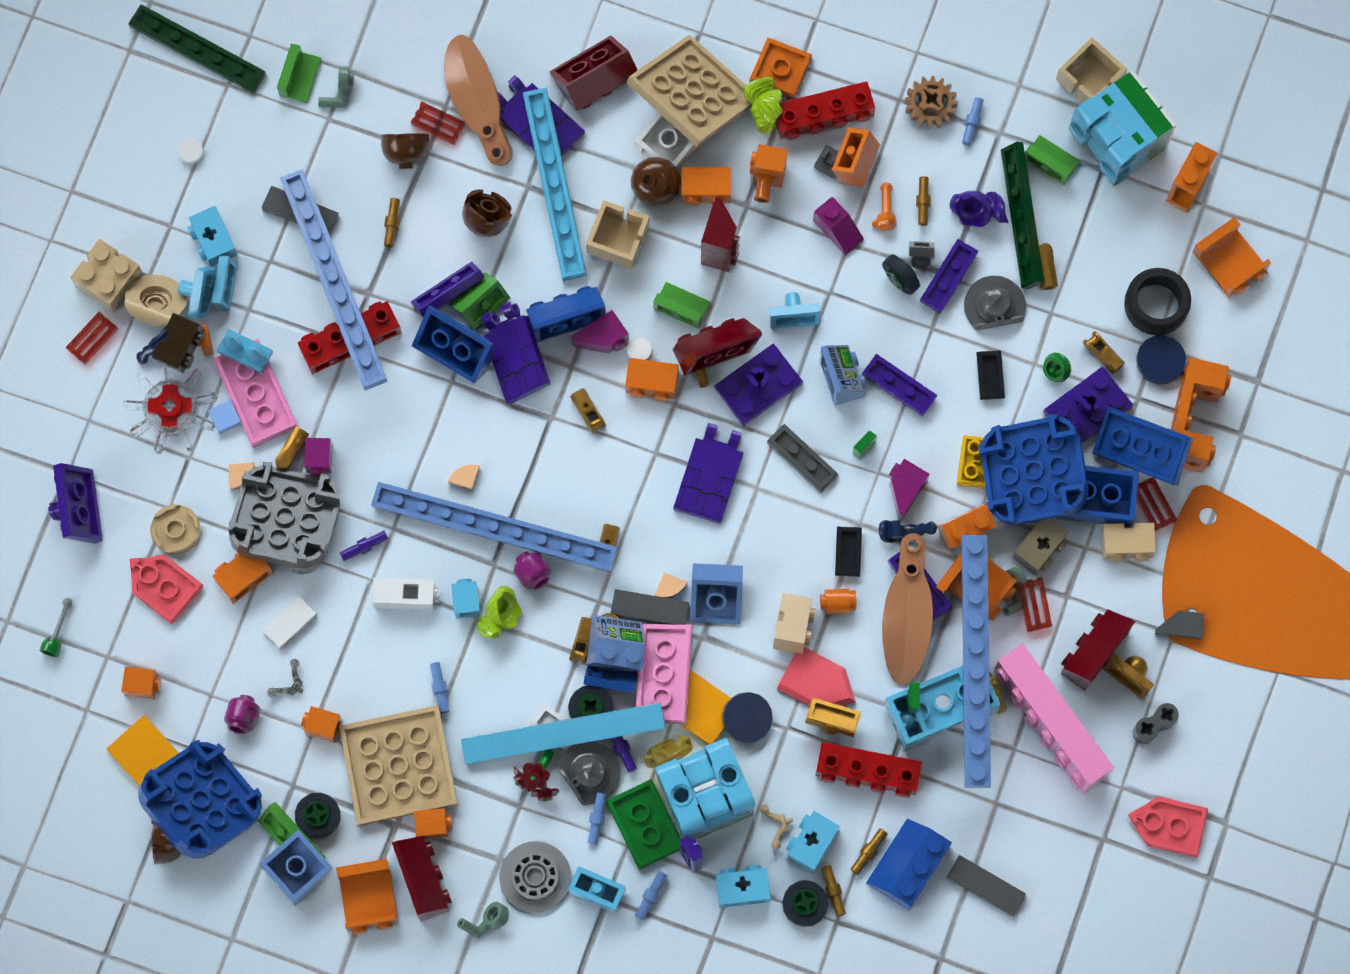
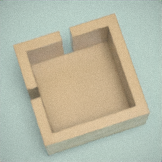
M1091 37L1058 70L1056 81L1071 94L1074 91L1077 92L1075 98L1083 103L1126 75L1128 69Z
M603 200L586 242V252L633 269L640 252V245L643 244L650 226V216L628 209L627 221L623 220L625 217L624 207Z
M99 238L86 255L88 262L83 260L70 279L75 287L112 312H115L125 299L127 287L134 280L140 278L143 272L139 264L122 253L119 255L115 248Z

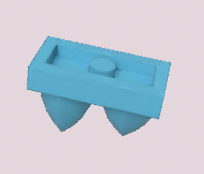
M230 329L227 330L217 349L219 354L261 374L273 354L272 349Z

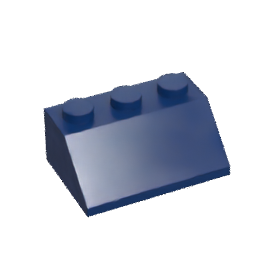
M586 286L578 289L575 294L568 296L567 294L558 295L550 302H535L530 305V308L526 309V314L529 317L538 343L582 329L605 315L606 309L597 287L591 288Z
M432 306L427 308L412 343V347L474 384L487 372L495 354L494 344Z
M1085 466L1088 481V497L1085 504L1077 512L1056 519L1097 524L1124 523V527H1131L1135 518L1139 472Z
M906 819L866 883L905 909L910 910L952 842L931 828Z

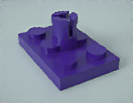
M773 343L715 384L714 389L744 427L803 384V380Z
M1102 366L1046 407L1043 412L1047 417L1048 415L1058 414L1070 422H1080L1083 427L1078 433L1081 438V444H1083L1100 431L1107 407H1113L1126 412L1134 404Z
M64 463L53 465L58 500L49 503L48 511L53 520H60L62 537L94 544L102 542L93 469Z

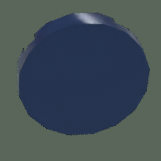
M1156 335L1146 339L1139 347L1136 356V365L1139 372L1148 382L1157 385L1169 384L1176 380L1183 373L1186 364V354L1182 345L1174 338L1166 335Z
M752 692L734 695L724 705L722 712V724L725 731L734 740L743 743L756 742L763 738L770 730L773 720L772 709L767 700L759 694Z

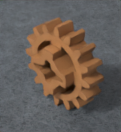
M932 76L930 81L922 77L921 84L914 81L913 89L908 88L907 95L909 97H905L904 104L908 106L905 111L906 113H912L911 121L919 120V127L926 123L928 129H931L932 124L940 128L941 121L948 124L949 116H955L956 111L953 108H957L958 101L954 100L957 93L950 92L952 88L951 83L946 86L943 85L944 78L936 82L935 76ZM916 96H918V100L920 101L917 107L915 105ZM945 98L947 100L946 109H944V105L942 104Z

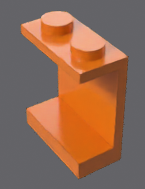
M1195 142L1172 184L1166 202L1188 212L1211 170L1210 167L1218 153Z
M1235 217L1198 242L1192 251L1228 297L1234 293L1240 295L1249 287L1248 283L1252 280L1259 281L1269 273L1267 270L1271 264L1269 259L1263 262L1239 233L1238 229L1241 224Z
M960 553L936 587L943 593L948 590L962 601V557ZM988 558L989 619L994 621L1002 611L999 606L1003 600L1009 601L1017 591L1014 586L1018 580Z
M387 859L336 867L346 920L345 929L347 931H352V934H362L368 932L367 928L377 926L378 930L393 928V924L398 923L390 866Z

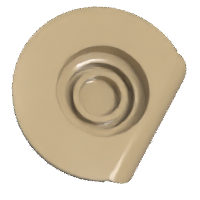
M147 275L134 280L127 287L125 292V308L133 317L141 322L154 326H163L169 322L173 313L181 315L185 311L187 296L178 293L179 283L162 275Z

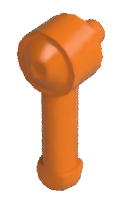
M888 182L883 183L880 187L882 190V213L878 214L877 219L872 221V227L879 228L883 232L895 229L897 225L896 217L892 212L891 192L893 187Z

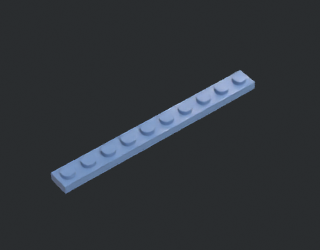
M303 169L280 177L364 391L388 382Z
M381 482L377 484L371 503L373 508L610 573L618 551L616 546Z
M962 535L964 788H990L987 535Z

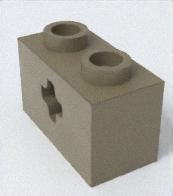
M1053 519L1038 521L1014 551L1012 558L1034 575H1037L1040 570L1045 572L1053 562L1050 557L1055 551L1060 553L1069 542L1066 540L1069 531ZM1043 542L1047 544L1046 548L1038 549L1039 544L1041 545Z

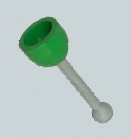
M65 598L62 601L63 609L53 636L45 638L41 643L39 651L45 655L58 657L60 654L61 643L57 637L66 612L72 606L70 598Z

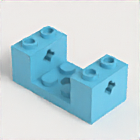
M963 666L920 683V709L918 713H909L908 689L886 697L884 706L904 751L928 742L931 735L964 722ZM989 680L990 715L998 712L1000 702ZM937 697H948L950 706L946 709L939 708L936 704Z

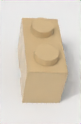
M1124 523L1104 524L1101 529L1102 558L1109 559V562H1123L1124 558H1134L1136 562L1149 561V558H1153L1156 553L1154 523H1134V528H1124Z
M782 593L773 649L803 654L804 645L809 646L812 631L807 630L808 622L813 623L816 608H811L812 598Z

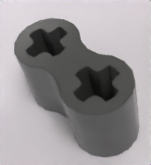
M1164 703L1157 708L1153 716L1140 719L1133 729L1134 739L1140 744H1148L1156 737L1159 731L1170 729L1178 720L1179 712L1173 704ZM1169 713L1171 715L1169 720L1161 719L1162 714ZM1142 727L1144 729L1150 728L1149 734L1145 733L1142 735L1140 732Z

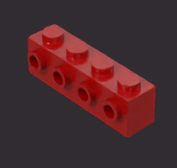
M868 81L781 102L780 107L783 109V112L776 120V127L780 140L785 138L793 140L800 137L801 134L809 132L810 134L820 133L824 131V128L832 126L834 128H841L846 126L848 122L856 120L857 122L868 121L875 114V105Z
M381 301L369 306V310L361 313L374 346L402 334L400 325L388 301L384 303ZM337 322L328 324L324 327L323 331L317 334L309 333L303 336L301 341L297 342L312 375L351 357Z
M822 742L815 776H819L821 781L835 783V780L845 781V785L849 787L860 788V785L870 786V790L874 792L885 793V790L896 791L895 795L910 798L911 795H916L922 761Z

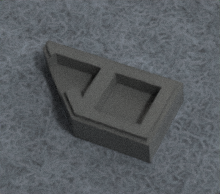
M1179 610L1156 628L1154 634L1201 640L1204 613Z

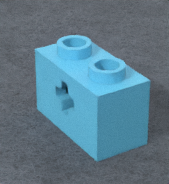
M216 206L188 217L191 226L187 228L192 239L199 240L201 247L197 248L203 262L208 260L210 266L213 267L218 264L219 256L233 258L238 255ZM212 234L214 239L209 240L208 235Z
M813 811L811 816L805 815L799 825V828L802 829L798 838L793 836L786 847V850L789 851L787 858L813 874L840 829L839 825ZM812 835L815 836L817 845L813 843L811 846H808L805 837L811 838Z
M761 865L747 866L746 871L736 872V868H726L720 870L721 874H716L719 908L768 903L771 900L767 868L761 869ZM740 880H744L745 884H750L744 892L741 891L740 887H736L739 885Z
M578 866L568 892L573 896L616 914L626 892V886Z

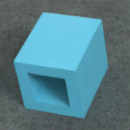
M459 579L457 583L451 584L456 619L481 616L477 581L472 582V579Z

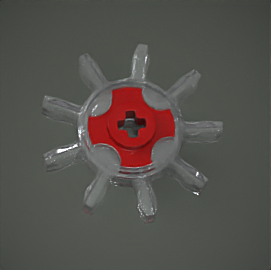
M164 366L165 379L155 385L149 381L147 376L139 372L136 377L140 385L147 390L144 400H123L125 409L141 410L145 417L143 421L134 425L129 430L133 438L142 435L146 430L152 428L158 433L154 442V450L157 454L163 452L168 436L177 435L180 436L184 448L188 452L192 451V441L187 435V431L194 424L211 431L215 428L214 423L210 419L199 415V406L217 401L218 396L216 392L195 395L192 388L202 375L197 367L190 372L184 382L174 380L173 369ZM170 404H174L175 407H172V411L168 412L167 409L170 408Z

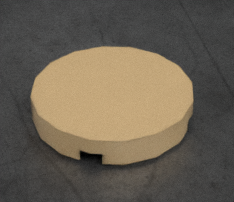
M172 504L160 509L153 517L150 526L152 540L160 550L168 554L178 555L188 552L196 545L200 538L201 526L199 519L188 507Z

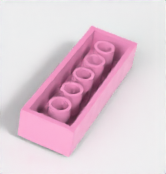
M1021 644L998 660L994 669L996 681L1001 687L1006 686L1011 693L1009 698L1017 708L1021 707L1026 714L1024 718L1029 726L1037 728L1041 734L1039 736L1040 741L1047 749L1051 748L1056 754L1054 759L1061 769L1066 768L1070 773L1071 777L1069 779L1073 786L1085 793L1107 778L1114 769V766L1024 644Z

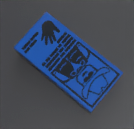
M587 666L583 684L632 693L635 689L637 673Z

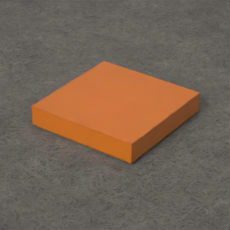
M767 37L749 83L765 76H771L775 81L773 89H779L783 96L795 99L813 54Z

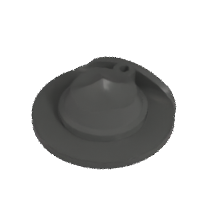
M987 276L977 280L968 289L964 299V312L967 320L975 330L1023 322L1026 309L1025 298L1018 285L1010 279L1002 276Z
M596 741L570 746L557 762V769L579 802L584 806L595 804L597 793L607 794L606 799L609 798L616 790L620 781L621 770L616 755L606 745Z

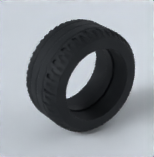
M1151 268L1139 273L1131 281L1124 299V308L1129 321L1135 328L1150 335H1165L1175 331L1183 324L1191 307V293L1187 283L1176 272L1165 268ZM1149 285H1162L1174 293L1178 302V309L1174 315L1168 318L1157 319L1150 317L1142 311L1138 304V292Z

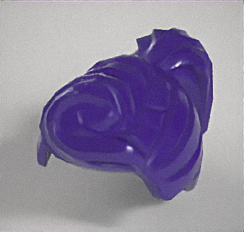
M965 191L954 194L950 200V210L959 217L961 224L964 226L984 227L990 222L991 216L1000 223H1009L1005 213V203L997 192L984 194L980 191Z

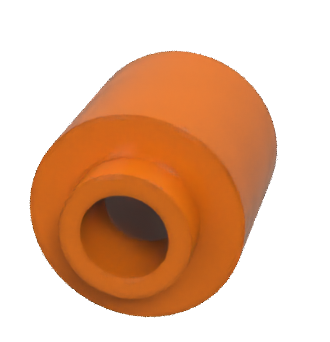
M849 588L825 589L824 594L820 595V609L825 610L826 615L847 614L850 611H856V591H849Z

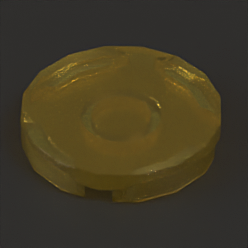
M679 736V741L676 742L673 739L662 741L648 749L647 754L643 755V760L648 768H655L674 759L679 760L692 751L693 745L691 740L687 736Z

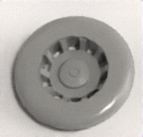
M526 842L515 847L505 857L499 874L500 886L506 899L516 908L532 913L544 912L558 905L566 896L571 883L570 866L565 856L556 847L545 842ZM533 857H538L540 860H533ZM529 859V862L525 864L523 863V861ZM545 860L550 863L548 866L543 863ZM518 866L522 867L520 872H516ZM554 869L555 875H550L549 870ZM520 877V883L516 884L515 878ZM550 880L554 881L552 887L548 885ZM522 886L527 889L525 893L520 890ZM544 888L548 890L546 893L541 894V890ZM530 892H537V896L530 895Z

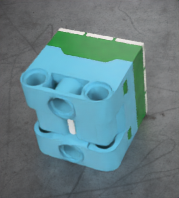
M1131 70L1103 91L1080 104L1073 112L1069 130L1081 146L1088 145L1100 161V170L1109 182L1115 186L1168 148L1176 124L1137 74Z
M727 738L705 746L704 750L680 760L674 759L655 767L656 778L682 838L688 835L691 840H698L754 815L755 801Z

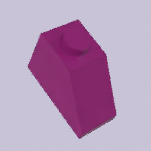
M833 196L814 211V223L845 256L864 241L849 213Z
M613 310L571 336V343L574 347L608 354L613 350L615 352L622 350L627 345V341H629V333Z
M905 458L901 464L895 463L889 473V476L892 477L890 489L897 518L901 521L927 483L930 475Z

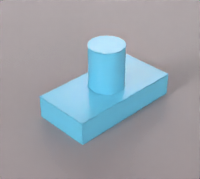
M219 256L211 302L223 311H230L238 265L229 256Z
M207 266L196 269L193 283L185 280L179 283L178 293L191 297L189 318L197 320L209 316L216 273L215 268Z
M796 292L785 295L786 306L770 308L771 329L820 324L819 303L801 305L800 295Z

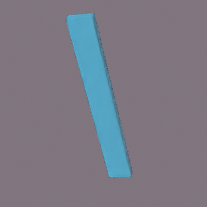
M547 87L523 92L562 280L566 281L587 276Z
M660 702L461 739L465 764L664 729L666 726Z

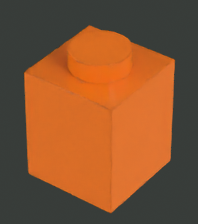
M125 667L121 688L124 696L155 699L156 693H159L161 689V678L158 677V673L152 669Z
M311 706L309 713H304L301 726L304 727L305 735L335 743L342 717L340 714Z
M445 808L414 811L416 837L423 836L424 839L448 837V830H452V817L447 815Z

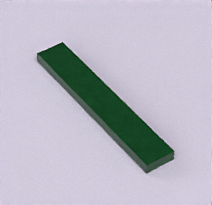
M140 4L128 23L129 27L253 94L266 75L263 69Z
M1017 141L1001 149L1021 288L1030 289L1043 283L1044 276L1023 142Z

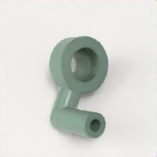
M339 66L338 98L319 97L318 107L345 108L348 105L349 86L354 84V71H349V66Z
M1016 567L1006 570L1012 577L1015 576L1018 583L1014 586L1017 591L1012 596L1013 603L1005 606L1002 610L1005 616H1010L1024 607L1021 591L1027 585V577L1021 569Z
M493 902L485 909L483 922L479 926L461 918L457 923V927L476 938H481L490 928L496 930L504 926L508 921L509 910L503 904Z

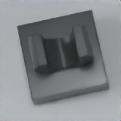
M826 144L815 162L814 168L836 179L837 176L833 173L832 167L839 151Z
M909 241L908 251L909 256H912V267L916 266L918 258H924L925 268L929 267V257L934 258V242Z

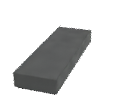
M271 186L261 206L262 210L298 224L285 191ZM317 204L330 236L339 213Z
M785 424L767 440V444L820 493L838 476V473Z
M615 589L611 614H615L618 617L659 624L686 625L689 602Z
M961 855L958 856L946 877L1012 917L1026 895L1023 891Z

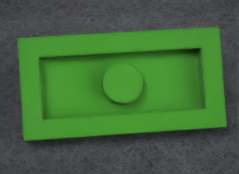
M291 43L277 85L279 96L307 103L321 57L303 53L300 45Z
M1041 135L1025 151V158L1028 163L1065 185L1080 163L1079 159Z
M486 272L483 273L485 278L480 280L476 286L466 289L449 303L450 307L460 313L473 330L483 323L482 315L488 312L493 314L511 298L500 282Z
M665 282L660 294L657 293L653 301V309L697 329L710 305V301L668 282Z

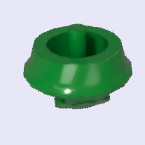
M1054 352L1045 358L1043 372L1049 380L1061 383L1069 378L1071 364L1065 355Z

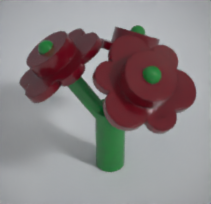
M544 750L539 762L535 763V765L526 763L523 766V773L516 766L513 767L515 785L521 790L526 788L528 792L531 791V797H537L538 801L546 802L552 800L553 796H557L559 793V789L547 788V780L550 778V773L546 769L554 755L553 750Z

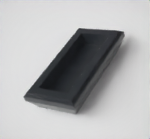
M1001 350L976 352L980 400L1005 399Z
M837 526L835 576L860 577L862 527Z

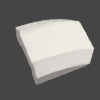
M659 112L634 142L638 155L644 160L649 157H661L670 160L676 167L697 148Z

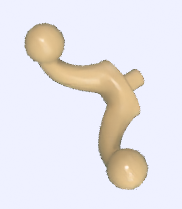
M763 804L759 808L760 812L770 819L781 822L782 826L771 843L773 849H779L781 847L779 840L789 831L788 824L792 823L793 819H786L784 814L769 812L768 805Z

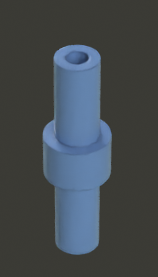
M974 98L971 112L967 114L965 120L966 129L962 140L964 145L970 146L972 144L975 130L979 128L981 121L979 116L984 102L982 98Z
M440 662L431 663L433 695H436L440 713L449 712L446 697L448 689L446 681H443Z
M596 794L594 810L590 812L589 817L591 826L587 843L598 844L601 825H604L605 820L603 812L607 794Z
M658 871L650 888H646L642 895L644 899L635 914L636 918L644 921L652 904H656L660 896L658 893L668 875Z

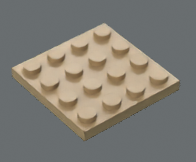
M690 34L633 73L626 82L696 147L752 107V104L744 98V88L746 85Z
M439 705L339 726L358 826L414 815V811L442 809L458 805Z

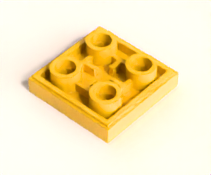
M963 435L956 485L986 489L982 459L979 454V444L982 443L984 438Z

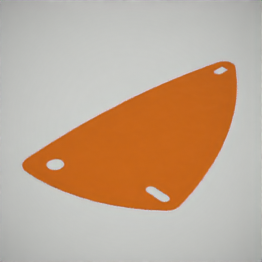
M1200 485L1195 487L1184 503L1170 536L1163 569L1162 604L1164 622L1179 610L1187 611L1193 608L1197 613H1204L1203 634L1201 640L1168 636L1169 639L1174 643L1197 652L1261 670L1315 678L1350 679V573L1298 536L1245 504L1211 486ZM1204 508H1211L1216 512V521L1211 525L1202 523L1199 518V514Z

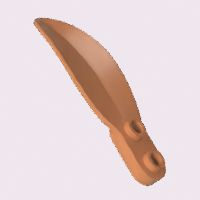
M463 34L458 35L450 41L444 58V74L449 95L463 121L478 134L488 160L494 165L505 166L512 160L513 150L500 123L501 107L495 82L485 59L475 43ZM488 127H491L492 131L487 135L486 130ZM497 149H500L501 151L499 157H496L495 155Z
M915 533L906 535L901 541L898 573L889 587L882 620V640L886 666L893 681L899 685L909 684L918 674L925 659L932 632V597L928 581L924 575L926 543L920 535ZM915 542L918 548L911 549L908 544ZM912 566L916 569V572L910 574L907 572V568Z

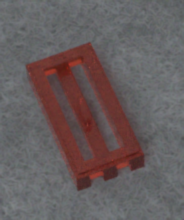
M421 101L419 109L416 110L415 116L411 120V125L455 145L465 126V121ZM424 111H426V112H428V113H431V114H433V115H435V116H437V117H439V118H441V119H443V120H445V121H447V122H450V123H452V124H454V125H456V126H458V127L455 128V127H453V126H451V125H449V124H447V123H445V122H443V121H441V120H439V119H436V118H434V117H432V116H430V115L424 113ZM420 118L454 133L453 137L419 121Z
M98 312L65 348L86 365L118 330V327L111 323L108 318L104 317L101 312ZM100 321H102L100 325L87 337V339L75 350V348L93 330V328ZM106 326H108L109 329L87 351V353L84 356H82L81 353L96 339V337L103 331V329Z
M1151 477L1138 484L1136 500L1148 522L1154 523L1155 532L1167 527L1171 523H1175L1177 518L1155 478ZM1148 485H1151L1168 519L1165 520L1147 487ZM1139 489H1142L1160 523L1157 524Z
M1043 578L1030 579L1024 583L1017 582L1027 632L1052 627ZM1034 586H1038L1045 619L1044 623L1040 621ZM1026 588L1029 590L1035 625L1031 623L1025 593Z

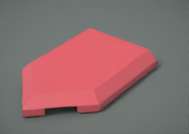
M166 555L129 559L132 593L171 624L180 617L204 586Z
M806 647L803 649V654L795 653L777 687L779 691L810 706L812 697L840 706L856 703L846 669Z
M1157 796L1147 804L1128 814V817L1147 846L1198 858L1208 808Z

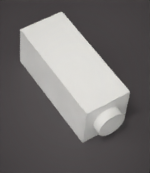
M373 578L372 604L374 608L434 610L435 603H439L440 588H436L434 580Z

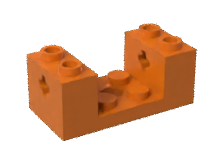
M1189 357L1183 370L1171 430L1194 438L1184 469L1202 473L1206 466L1210 467L1211 461L1214 459L1216 446L1212 445L1214 437L1187 431L1192 419V415H1188V413L1191 412L1196 398L1217 403L1220 396H1225L1232 376L1227 374L1229 366Z

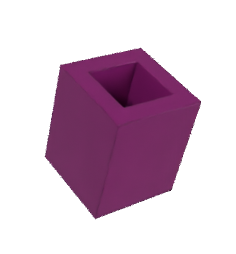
M305 438L304 468L306 473L316 477H320L321 473H332L333 444L331 438Z

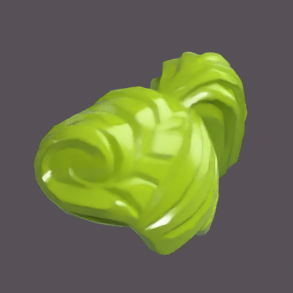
M771 76L754 80L744 88V98L752 104L751 114L755 120V126L758 132L763 134L771 133L774 130L776 120L783 112V109L780 107L782 92L779 89H773L775 81Z
M500 586L488 601L485 615L480 617L477 622L478 633L484 638H499L502 635L503 629L511 630L516 627L517 620L522 614V609L518 605L516 595L511 588Z

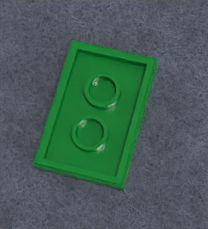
M652 779L606 800L608 808L638 870L679 851V840L681 838Z

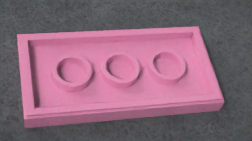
M259 339L254 340L255 342L261 344ZM223 355L213 358L253 448L292 431L295 426L298 427L269 361L261 374Z
M642 624L646 646L643 670L638 671L636 707L661 702L665 724L686 725L693 627L692 625Z

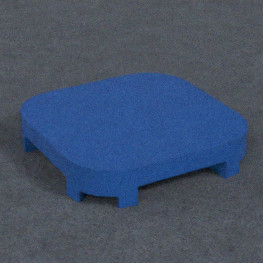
M1054 414L1048 415L1046 418L1002 427L997 425L990 428L991 431L985 435L982 443L979 444V454L982 459L988 498L986 503L989 511L999 521L1008 525H1022L1073 514L1085 504L1088 497V481L1081 438L1077 428L1068 419Z
M200 740L191 742L188 748L153 770L151 768L145 774L138 790V798L143 810L164 832L172 845L183 855L191 858H205L212 855L250 829L261 814L262 794L258 788L253 790L223 754L226 749L219 743L214 745L208 742H200Z

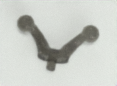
M294 658L290 661L294 684L291 687L269 688L267 691L269 697H275L277 693L294 695L297 692L300 694L303 692V689L300 688L303 682L297 673V668L300 665L298 659Z

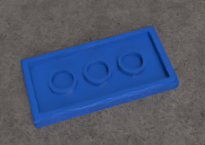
M1107 407L1092 454L1178 486L1194 438L1113 407Z

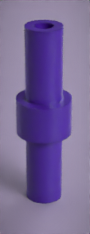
M385 530L367 539L364 537L356 541L357 544L339 553L343 561H346L360 553L363 555L372 550V547L389 538Z
M623 736L612 738L615 743L613 747L616 754L621 756L628 773L635 771L637 767L630 754L631 748L628 741L624 740Z

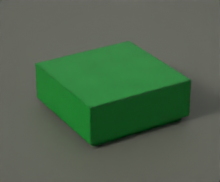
M871 430L868 431L853 447V455L860 460L876 443L877 435Z
M910 682L908 686L909 713H918L920 709V683Z

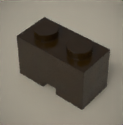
M173 313L165 328L168 335L165 341H159L152 358L156 362L184 374L185 370L189 369L194 361L193 353L196 347H199L204 340L205 333L203 332L205 329L200 324Z

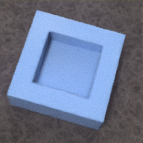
M231 400L208 410L219 434L242 424Z

